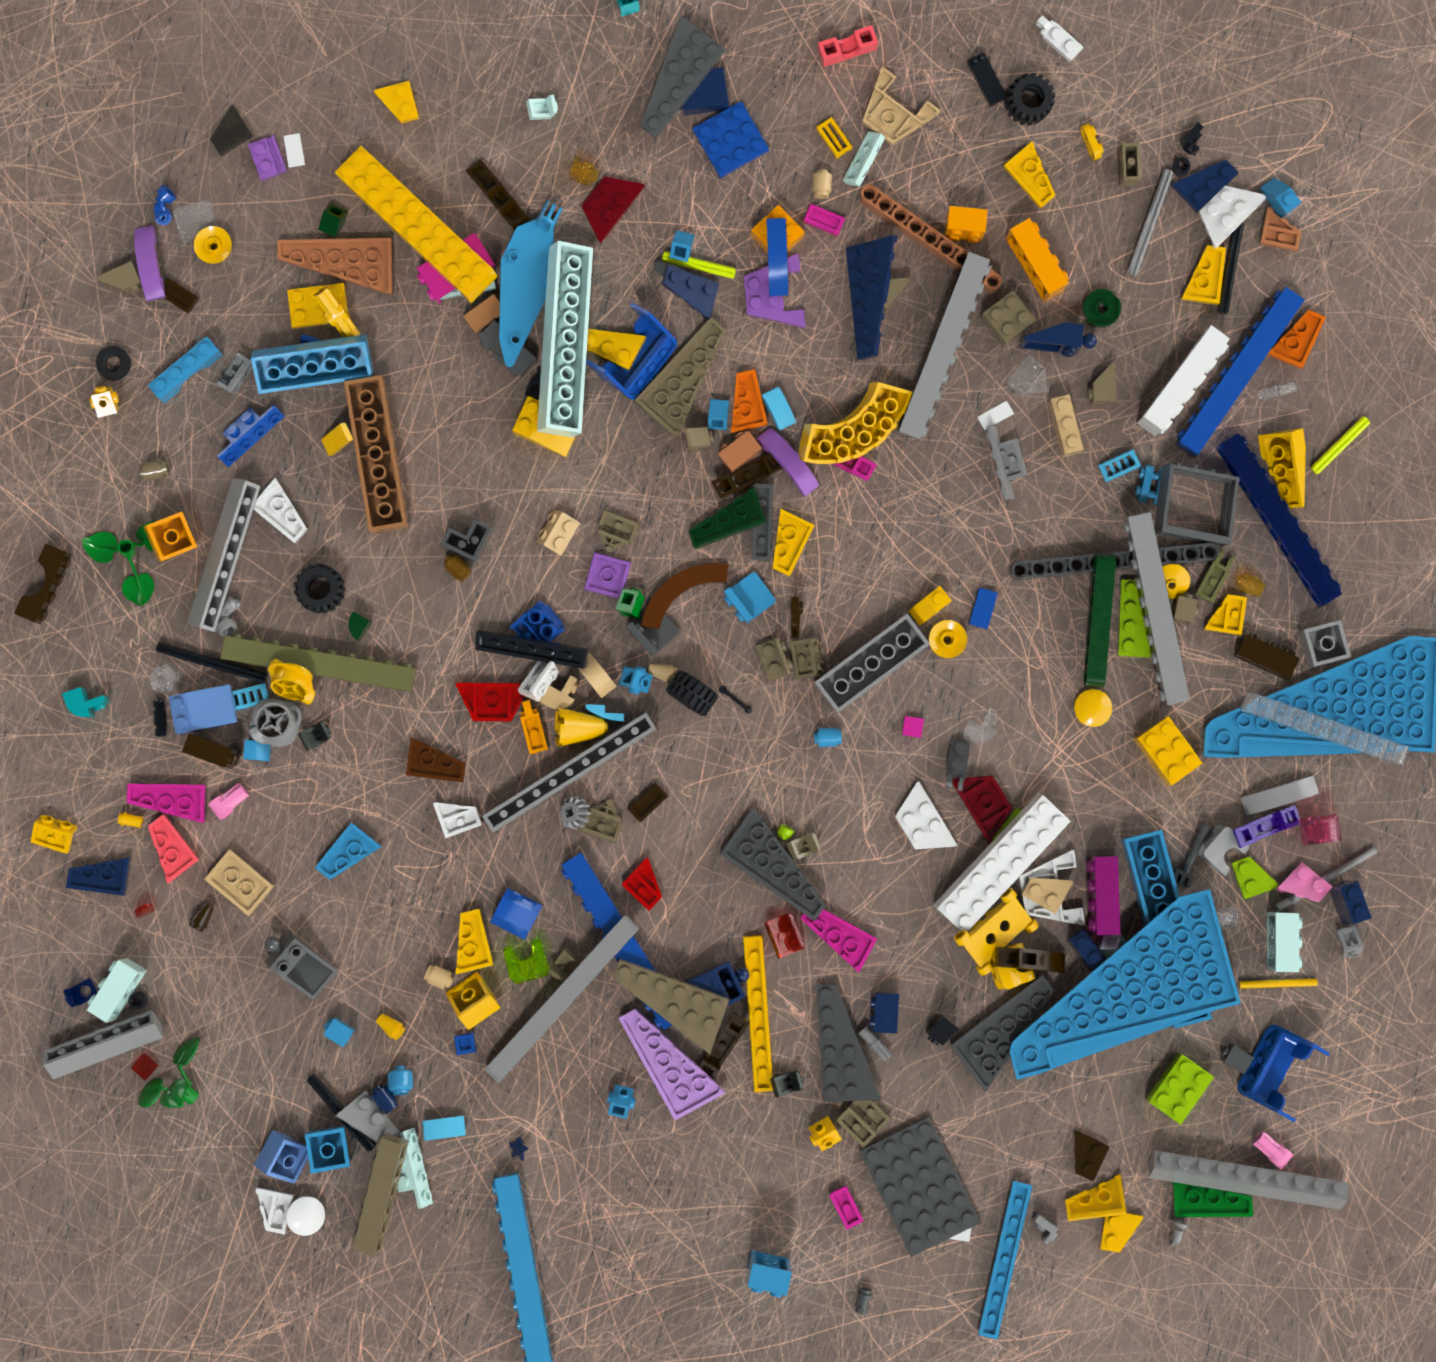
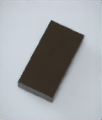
M166 277L163 282L166 296L164 299L190 314L199 298Z
M654 783L627 809L641 823L669 796Z

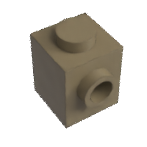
M1181 594V596L1176 597L1172 611L1173 621L1187 624L1193 623L1194 616L1197 617L1199 612L1198 600L1193 599V596L1189 594Z

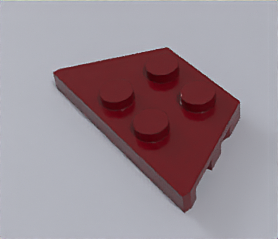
M604 177L581 206L600 244L603 243L644 190V184Z
M992 775L965 777L962 791H959L957 788L959 778H953L952 785L987 843H991L996 832L1004 823L1005 818L1011 812V805Z

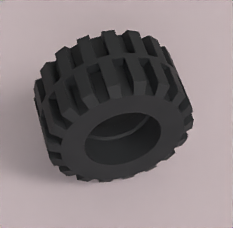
M1026 73L1022 77L1019 76L1006 91L1004 102L1007 103L1005 110H1009L1008 116L1014 117L1013 121L1017 122L1019 120L1021 125L1027 123L1030 126L1033 123H1039L1050 113L1052 106L1055 104V100H1053L1055 92H1052L1054 89L1053 85H1048V79L1043 80V76L1040 74L1036 77V73H1031L1029 76ZM1021 92H1033L1038 98V107L1030 108L1024 105L1021 100Z
M309 565L307 569L303 568L301 570L302 573L300 575H297L296 578L298 580L294 582L296 599L304 608L311 612L319 614L328 613L329 610H335L334 607L339 606L341 599H344V581L340 577L341 575L328 565ZM318 578H325L330 583L328 595L320 600L312 598L309 592L311 583Z
M678 670L666 688L667 693L700 716H706L718 699L715 691L690 674Z

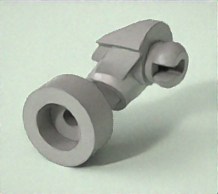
M231 596L225 599L216 627L219 635L223 637L229 636L237 630L235 621L230 619L229 616L235 609L240 608V602Z

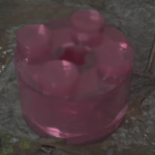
M1338 814L1299 819L1303 845L1342 841Z

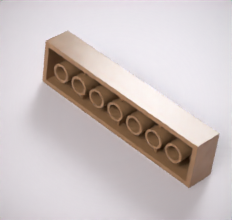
M382 375L344 381L368 531L371 534L407 529L409 528L385 379Z

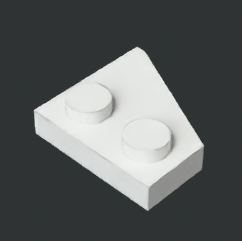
M257 1187L256 1194H258L265 1230L286 1234L288 1224L285 1217L289 1206L293 1202L294 1195Z

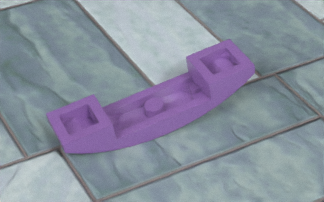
M154 225L137 228L134 232L135 254L145 298L147 301L165 298L164 283L160 277L155 248L157 241Z
M769 428L756 438V441L767 454L770 453L792 478L793 484L804 497L819 486V483L805 462L800 460L796 451L776 431Z

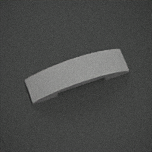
M1312 775L1240 797L1245 816L1317 795L1319 791Z

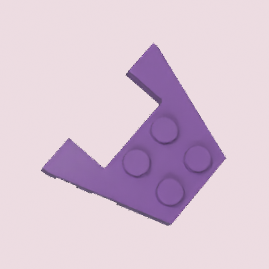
M799 254L788 257V273L800 272ZM768 266L744 276L748 316L805 328L804 310L784 311L783 296H769Z

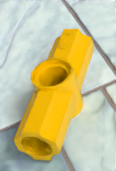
M327 286L314 294L313 297L323 309L328 322L333 327H336L342 337L360 335V331L350 319L347 309L341 302L337 301Z

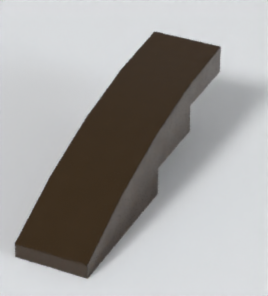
M481 159L466 170V173L514 231L517 226L529 220L514 198Z

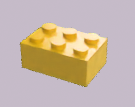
M1169 716L1164 717L1134 739L1167 786H1172L1203 764Z

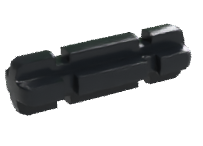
M163 699L153 700L156 737L166 736V728H164L166 725L165 710H163L165 705Z

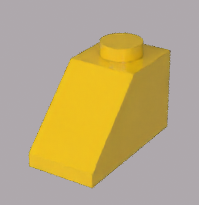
M939 586L908 612L917 624L921 626L952 600Z

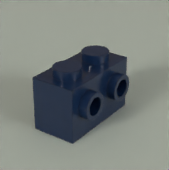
M874 992V996H871L870 1008H874L873 1016H870L869 1028H873V1032L897 1034L898 993Z

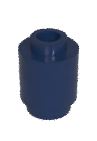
M380 1084L372 1090L373 1095L371 1098L381 1112L384 1111L387 1114L398 1106L396 1097L388 1090L387 1085L383 1087Z

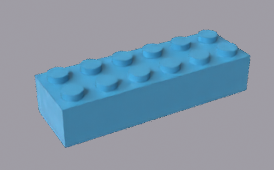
M366 334L254 350L251 355L258 394L373 377V365Z

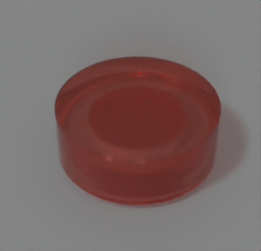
M147 903L136 908L134 913L137 918H141L151 914L155 909L152 903Z

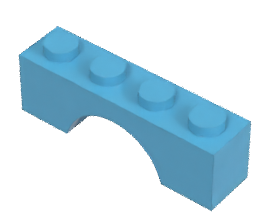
M206 336L149 383L148 386L165 404L180 391L181 386L193 374L210 367L223 354Z

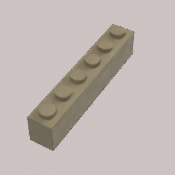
M386 1134L378 1139L376 1144L377 1154L371 1163V1168H373L372 1174L369 1176L366 1184L368 1186L367 1194L362 1199L363 1209L357 1219L358 1229L353 1236L354 1250L371 1256H375L382 1251L409 1140L391 1134Z

